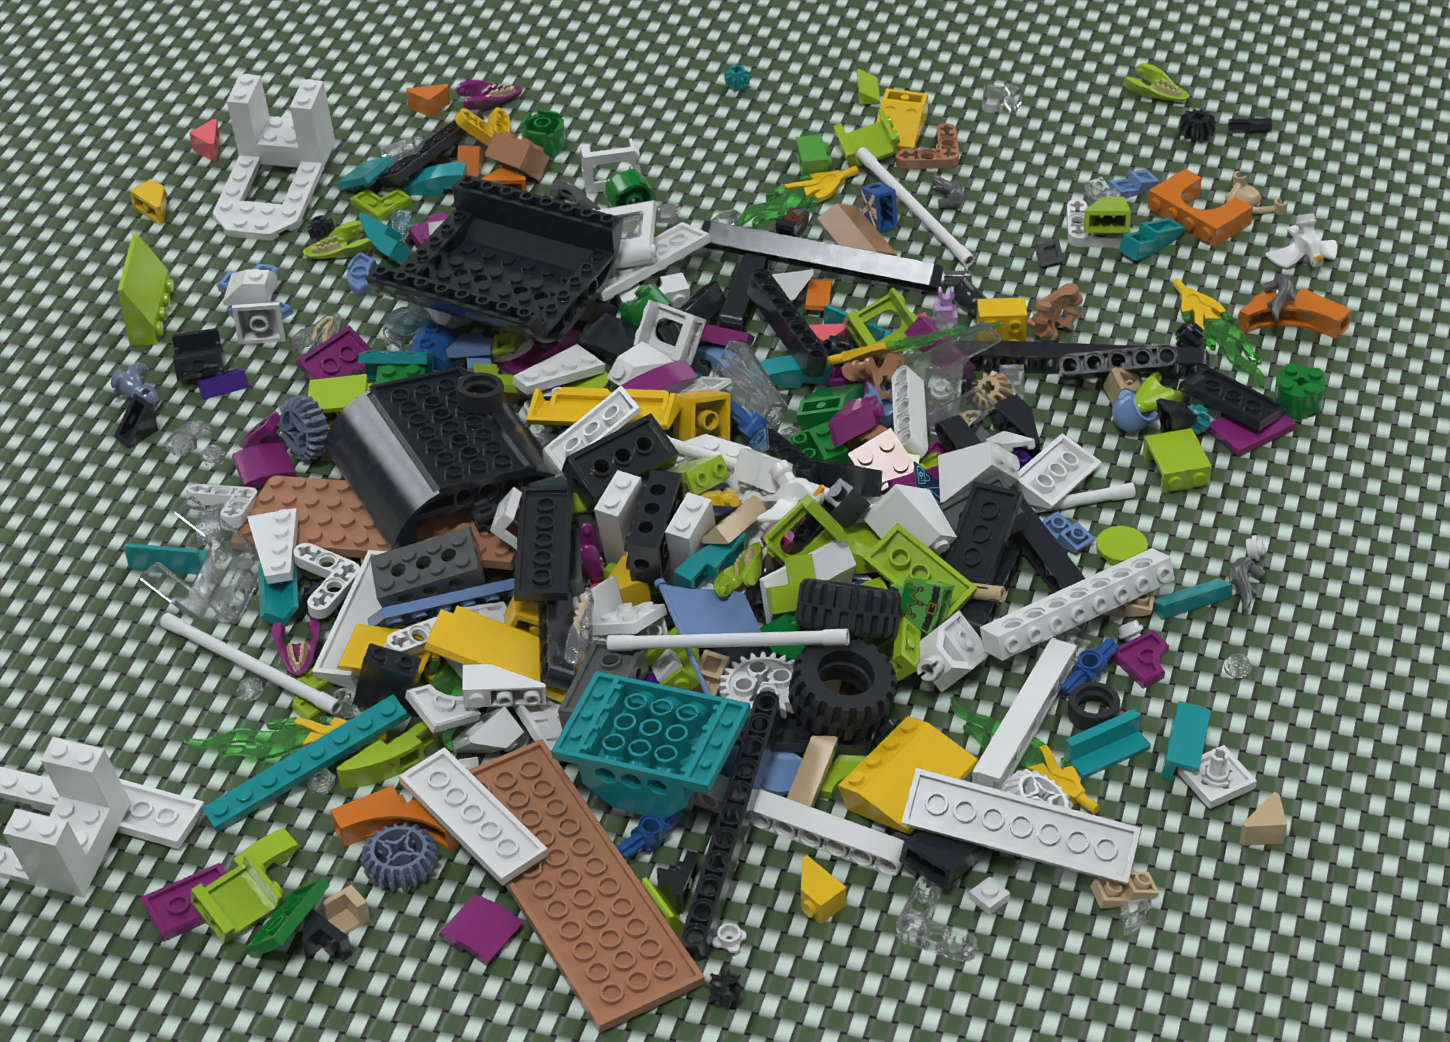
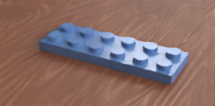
M515 578L384 607L370 616L367 621L372 626L394 628V624L403 622L404 625H410L419 622L420 618L428 616V619L438 617L441 609L448 612L452 610L454 614L457 605L467 607L489 604L497 600L504 603L509 602L514 596Z

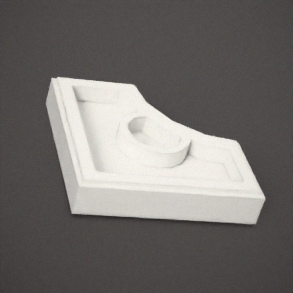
M430 684L407 690L405 698L432 733L478 721L481 715L477 708H464L463 696L446 695L436 690Z

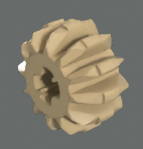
M993 370L990 375L983 373L982 380L975 379L978 386L972 388L975 394L972 397L974 402L978 404L980 409L988 410L989 412H992L993 404L1014 395L1011 390L1013 384L1007 379V376L1003 373L998 374Z

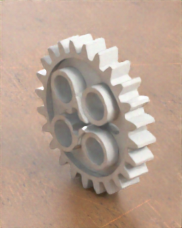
M762 652L760 657H756L751 653V659L747 660L742 656L740 657V664L731 662L732 669L725 668V675L720 676V697L750 703L752 709L757 694L763 691H772L779 697L781 717L787 718V711L794 713L788 698V689L795 663L794 659L786 662V655L777 659L774 652L770 657H766L765 652Z

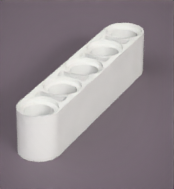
M903 365L892 376L894 433L908 454L920 455L921 459L928 450L924 381L908 366Z

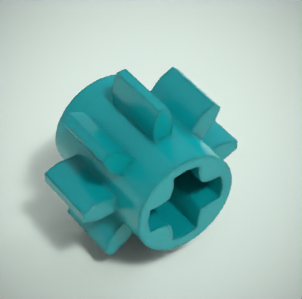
M733 65L729 68V72H724L725 86H730L732 91H742L745 89V84L750 85L749 70H745L743 66Z
M1193 404L1187 406L1198 415L1191 427L1194 433L1199 435L1205 432L1210 425V415L1207 414L1208 409L1200 404L1197 406Z

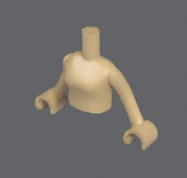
M1239 171L1234 172L1233 188L1225 195L1226 203L1235 197L1251 206L1260 203V193L1254 187L1246 185L1247 176L1240 177L1241 173ZM1278 197L1275 199L1273 206L1253 207L1252 214L1274 212L1277 215H1284L1287 212L1288 203L1281 204L1282 199Z

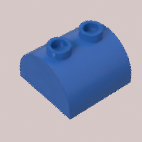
M434 322L428 323L417 330L409 351L434 352L435 371L453 368L457 358H448L446 350L459 337L452 329L445 325Z

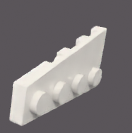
M576 344L514 375L513 385L527 395L534 393L535 388L545 390L604 373L605 363Z
M282 509L276 512L247 516L267 584L293 580L294 548L297 542L299 520L297 509Z

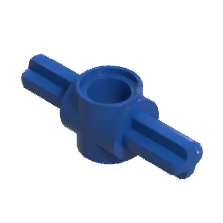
M731 399L730 417L739 424L737 429L749 440L752 439L753 433L759 430L766 422L767 428H769L770 423L754 410L747 412Z
M1106 639L1096 650H1084L1078 655V662L1072 667V674L1060 687L1065 696L1068 697L1070 692L1082 683L1099 682L1101 680L1102 672L1108 665L1107 661L1119 648L1114 639Z
M681 810L665 819L655 814L643 815L639 819L638 826L632 829L631 836L617 845L616 848L624 859L630 858L639 850L646 852L656 851L660 848L661 841L668 836L669 829L682 821L684 815Z

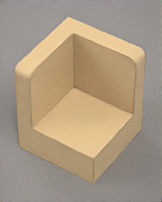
M352 885L322 902L325 919L345 934L370 921L367 901Z

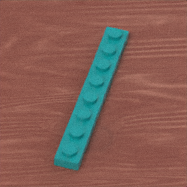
M393 694L202 807V810L218 833L409 719L408 714Z

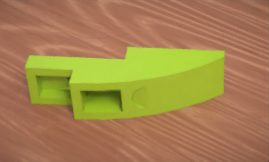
M422 721L401 736L393 739L389 744H385L379 739L337 767L340 787L342 789H351L372 785L406 772L425 760L424 751L439 741L438 732L432 733L425 722Z

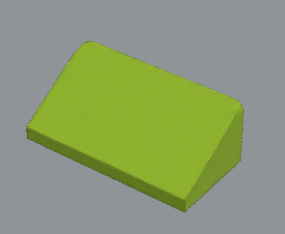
M857 69L859 104H880L878 77Z
M642 878V886L674 933L682 932L685 922L663 892L648 878Z

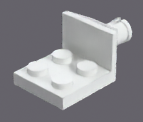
M615 576L606 579L579 597H572V615L574 618L577 616L575 610H579L577 605L581 603V597L588 596L584 624L591 636L636 634L667 614L665 604H653L652 601L634 606L631 602L623 604Z
M960 611L956 612L919 641L920 657L917 673L919 675L924 671L925 674L921 678L926 681L932 680L942 693L990 655L984 651L982 639Z

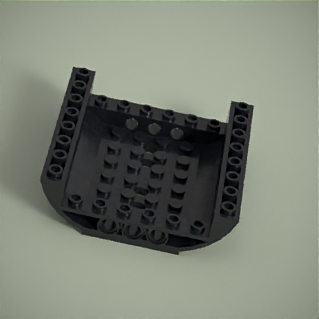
M464 174L452 186L455 210L398 270L377 264L365 277L369 286L375 292L540 342L549 343L554 341L559 343L605 290V284L611 274L620 247L624 219L591 208H585Z
M462 366L368 386L369 390L356 397L341 411L327 433L324 447L391 550L417 543L416 520L428 519L444 513H453L461 509L475 508L473 504L485 498L488 503L493 501L500 502L513 487L521 492V486H572L505 396L503 405L490 413H470L458 406L456 401V385L458 380L465 375L475 373L465 371Z

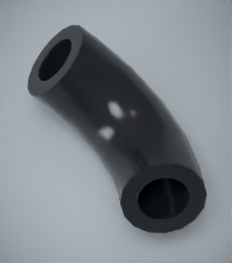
M964 278L954 288V299L977 319V299L988 298L967 278Z

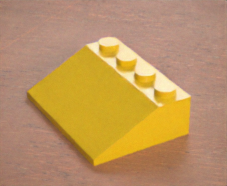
M907 716L838 787L848 811L910 835L915 828L901 825L916 768L963 780L976 767L978 759L931 724Z

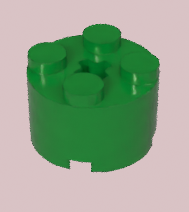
M538 110V114L531 116V113H528L522 118V138L534 142L535 145L543 148V153L550 158L556 157L557 152L561 151L566 144L564 120L560 118V114L552 110Z
M631 168L620 172L605 183V197L611 208L654 200L656 202L653 189L645 177L637 172L636 169ZM643 214L623 219L629 222H637L643 219Z
M649 283L639 287L634 293L636 297L631 302L626 301L618 310L621 312L620 316L626 322L639 327L643 318V310L647 306L648 300L673 307L674 304L655 284Z
M1294 363L1284 366V369L1276 377L1274 400L1287 406L1285 415L1293 419H1307L1310 414L1315 413L1317 415L1320 413L1326 385L1323 371L1319 368L1298 366Z

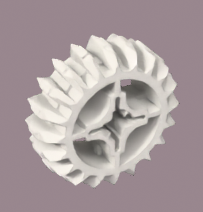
M1028 769L1018 770L1011 777L1007 778L1001 789L1005 792L1072 809L1073 804L1068 801L1070 796L1063 793V787H1058L1055 784V780L1051 781L1047 778L1046 774L1040 775L1036 770L1033 772Z

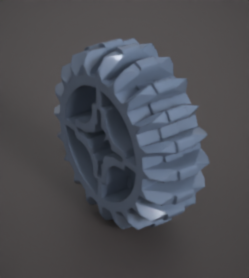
M306 395L294 396L284 401V404L280 406L281 410L278 412L280 417L278 423L281 427L279 430L282 432V439L286 442V448H290V453L292 455L295 454V457L302 461L320 458V456L327 452L324 442L330 427L326 422L327 417L323 414V408H319L318 402Z
M407 822L403 826H398L394 823L393 827L383 826L382 832L374 831L373 837L367 838L366 845L362 846L361 864L364 874L373 885L379 884L382 890L390 887L392 892L397 888H402L405 892L407 887L412 886L416 889L418 882L426 883L427 876H433L434 868H437L438 847L435 844L433 835H429L427 829L420 830L418 824L410 827Z

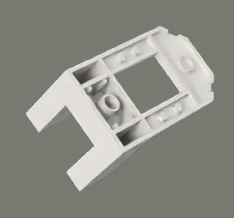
M239 74L227 99L239 156L212 214L215 222L223 227L228 237L271 241L279 237L278 233L287 229L291 232L299 227L335 144V137L324 81L302 79L290 106L292 118L269 116L261 75ZM261 164L298 167L283 204L245 201Z
M708 434L684 441L737 459L741 448L751 449V447ZM679 453L674 467L683 462L696 459ZM728 469L730 478L716 485V487L725 490L731 488L739 490L740 501L747 488L739 486V481L732 478L734 471ZM619 470L615 473L594 508L607 565L611 562L617 564L623 555H628V552L624 551V540L626 536H630V522L632 517L637 515V500L643 496L641 477ZM753 486V489L757 491L759 490L758 487ZM688 492L668 525L665 535L670 560L664 576L667 585L675 586L674 571L697 551L709 545L701 540L703 536L716 526L711 499Z
M53 737L41 759L50 778L0 767V798L52 810L50 816L15 809L3 832L11 848L0 846V877L84 898L131 802L104 748Z

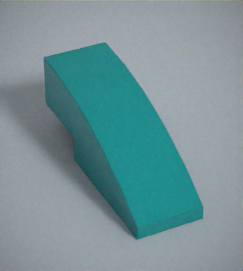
M466 162L439 164L425 168L415 175L411 174L409 176L410 180L402 184L400 190L407 195L444 196L445 189H452V186L464 174L467 175Z
M360 212L359 219L372 244L382 253L403 265L412 249L399 242L402 234Z
M1171 218L1141 223L1137 232L1123 235L1119 251L1135 261L1146 258L1177 239L1185 231L1186 227Z
M792 355L766 359L753 363L751 366L757 383L800 389L803 382L825 385L832 371L830 366H826L824 376L820 378L809 377L802 371Z
M742 532L728 544H709L697 551L674 571L675 586L700 589L707 580L714 583L720 572L732 566L736 562V558L742 554V551L747 549V534Z

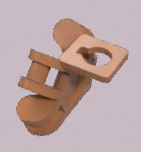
M1067 283L1043 299L1037 300L1035 306L1039 309L1038 313H1034L1032 318L1027 320V325L1033 327L1035 333L1048 342H1053L1057 339L1058 331L1056 327L1061 324L1073 330V323L1076 317H1080L1081 313L1070 307L1079 306L1083 302L1078 286L1074 283ZM1063 309L1068 312L1065 320L1059 318Z
M891 353L886 355V357L880 358L878 366H876L872 357L865 358V361L862 362L859 360L852 361V363L847 362L842 367V373L850 381L872 379L881 400L892 398V390L889 393H884L880 388V383L883 380L882 377L886 376L887 380L892 384L893 373L899 367L905 365V357L901 353Z

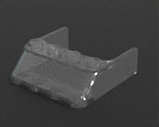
M985 321L918 355L910 363L909 368L924 381L927 431L935 432L936 422L959 414L966 422H969L995 408V403L979 388H974L961 395L963 369L966 362L974 355L1001 342V336Z
M190 496L176 507L174 513L202 534L209 543V551L192 585L189 586L159 562H156L144 571L139 579L194 620L236 624L242 619L258 585L257 566L260 563L256 545L195 497Z

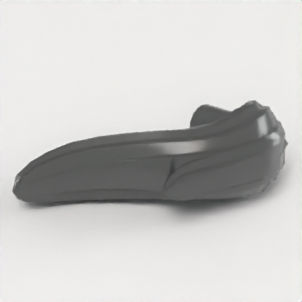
M933 171L932 177L935 183L933 190L949 194L948 198L938 200L939 208L949 206L960 207L964 201V192L958 179L953 182L939 177Z
M558 178L552 183L549 191L551 197L566 198L575 205L601 210L597 204L586 197L587 194L570 181Z
M1282 274L1278 275L1274 280L1262 284L1265 293L1274 289L1279 291L1276 297L1267 303V307H1272V315L1276 321H1279V313L1288 301H1295L1293 282L1289 277Z
M1250 557L1237 559L1231 567L1229 582L1235 585L1240 595L1243 613L1249 608L1252 597L1258 595L1251 587L1247 573L1252 574L1259 580L1265 573V570L1255 565Z

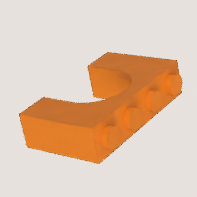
M1183 169L1149 190L1148 209L1163 218H1171L1186 227L1185 230L1213 247H1216L1251 225L1253 206L1237 197L1218 208L1201 210L1188 206L1189 202L1200 196L1202 178L1187 169Z

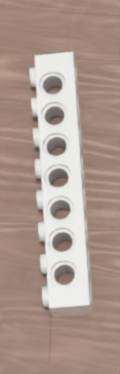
M1151 548L980 627L984 651L1003 661L1174 581L1171 557Z

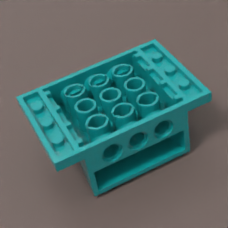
M596 671L553 746L551 754L553 759L578 764L583 784L613 808L644 815L655 814L665 819L687 807L695 790L710 793L751 712L750 703Z

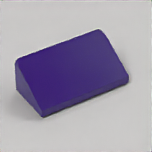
M241 368L226 371L224 374L199 378L195 381L203 399L248 387L245 371Z

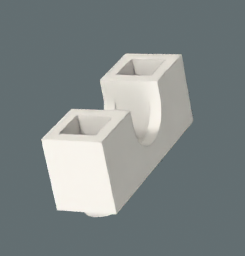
M683 273L660 277L661 286L659 289L674 304L673 308L679 309L690 299V288ZM639 283L616 295L619 308L626 301L631 302L636 297L634 293L640 287Z

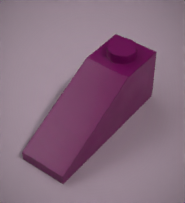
M877 395L849 400L828 422L834 446H839L875 427L883 419L884 409L882 404L878 402Z

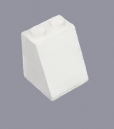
M992 441L938 455L941 504L970 490L974 481L982 483L999 473H1002L1009 487L1019 480L1018 470L1020 464L1017 456Z
M895 484L863 517L881 539L898 523L938 556L945 552L957 538L929 489Z

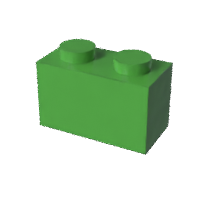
M821 134L796 137V157L803 180L810 179V174L828 172V168H832L831 155H828V144L823 142Z

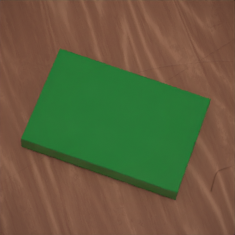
M320 878L293 889L245 948L247 954L253 958L281 947L330 884L324 878Z

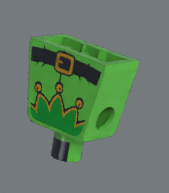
M910 578L904 581L903 587L892 583L888 590L897 591L902 597L899 618L904 616L919 630L930 634L944 623L955 585L920 578Z

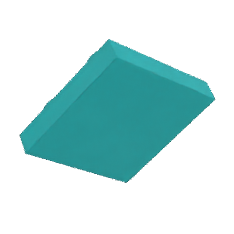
M389 155L362 162L337 182L336 185L339 190L349 189L350 191H354L362 185L364 188L369 187L376 182V177H380L389 171L388 167L393 164L394 160Z

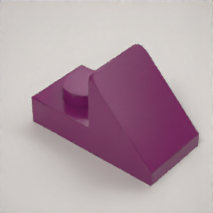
M272 412L250 429L239 446L245 449L267 443H282L283 439L276 433L279 429L277 424L280 420L278 412Z

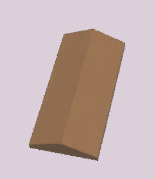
M836 203L817 218L818 224L836 245L897 256V253L857 206Z

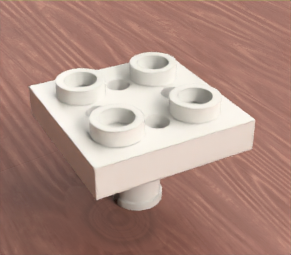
M1225 745L1202 754L1198 772L1180 767L1177 769V773L1209 809L1256 789L1257 780Z

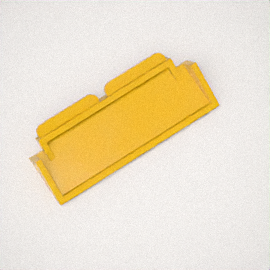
M562 387L558 391L553 390L551 400L545 401L540 388H535L526 422L527 424L572 426L612 392L606 388ZM625 389L642 411L621 428L652 413L661 428L668 430L681 410L676 394L670 393L669 395L666 390Z
M458 605L454 614L443 609L440 610L425 644V650L464 665L492 664L540 682L539 637ZM574 651V678L582 664L579 663L582 654ZM546 686V697L559 702L563 701L567 693L566 690Z

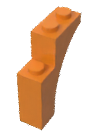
M1304 288L1295 294V301H1288L1279 313V321L1274 319L1272 307H1267V303L1277 295L1273 291L1266 293L1263 291L1256 295L1238 313V330L1244 333L1266 327L1289 326L1313 330L1334 339L1339 338L1349 328L1351 309Z
M393 786L330 810L333 828L344 847L373 837L374 831L382 832L383 826L391 828L394 826V823L398 826H403L406 822L410 827L418 824L420 830L427 829L429 835H433L435 843L443 846L448 851L460 847L459 842L417 799L406 802L403 794L398 795Z

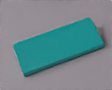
M1218 578L1154 598L1153 609L1161 619L1172 617L1231 598L1233 585Z

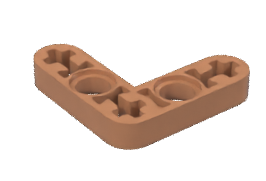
M949 123L940 124L937 127L938 148L900 150L899 153H896V166L906 170L956 167L959 164L956 127Z

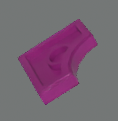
M1151 630L1119 646L1118 650L1111 656V659L1144 689L1165 678V671L1160 665V660L1169 652V644L1155 631Z

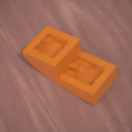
M809 280L805 309L824 310L827 304L830 305L833 280Z

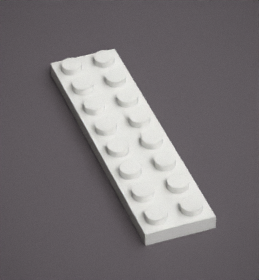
M916 768L901 823L904 826L1127 885L1141 830L1137 826Z

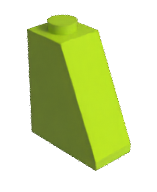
M1102 197L1086 208L1084 214V233H1130L1131 210L1125 197Z

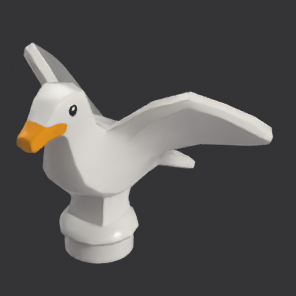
M1314 213L1296 216V225L1286 228L1294 237V242L1287 247L1267 252L1266 257L1277 266L1288 269L1307 254L1313 267H1321L1324 257L1335 260L1337 243L1335 240L1321 241L1320 236L1314 231V224L1317 221Z
M786 460L780 461L769 470L772 480L779 483V490L775 494L759 498L761 502L776 501L777 503L771 509L759 515L757 521L761 523L778 522L807 493L820 505L823 504L825 486L819 485L815 491L807 479L796 478L793 475L792 465H789Z

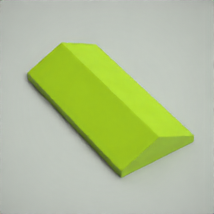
M898 523L862 559L890 583L902 587L904 581L910 578H920L955 585L944 622L960 611L977 590L974 584Z

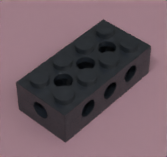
M652 413L567 456L561 471L587 509L591 511L596 507L617 470L641 477L643 483L644 480H648L651 470L667 471L674 467L679 452Z
M651 470L648 480L643 482V496L638 498L636 505L637 515L632 517L630 536H626L624 540V551L628 552L626 569L630 570L631 581L654 584L657 579H664L670 560L665 531L684 500L682 473Z

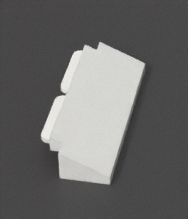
M368 550L312 670L315 677L356 691L359 677L355 676L352 671L340 670L337 666L356 624L369 625L367 619L382 608L376 598L370 557L387 551ZM400 622L398 624H394V629H400L405 627L406 625H404L403 622Z

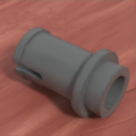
M964 268V271H944V286L958 285L964 278H967L972 283L971 270Z

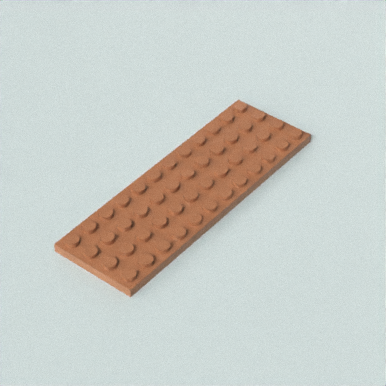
M273 476L266 482L256 499L253 509L249 512V516L276 512L282 509L296 508L299 515L296 546L302 543H310L340 556L365 558L368 550L391 551L389 545L346 480ZM475 508L461 509L453 513H444L428 519L416 520L417 543L470 527L479 544L483 568L513 570L516 564L517 550L491 531L486 532L484 527L476 528L470 515V511ZM248 519L244 525L237 529L232 537L233 548L256 549ZM512 521L506 530L517 537L518 525Z
M543 739L468 770L548 848L547 857L507 882L505 886L599 1033L705 984L704 975L559 762L552 758L551 751Z

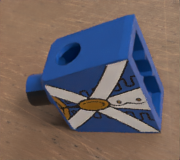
M883 182L862 186L860 196L862 199V212L879 233L897 229L896 190Z

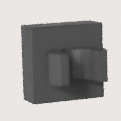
M1058 238L1035 243L1039 266L1063 261Z

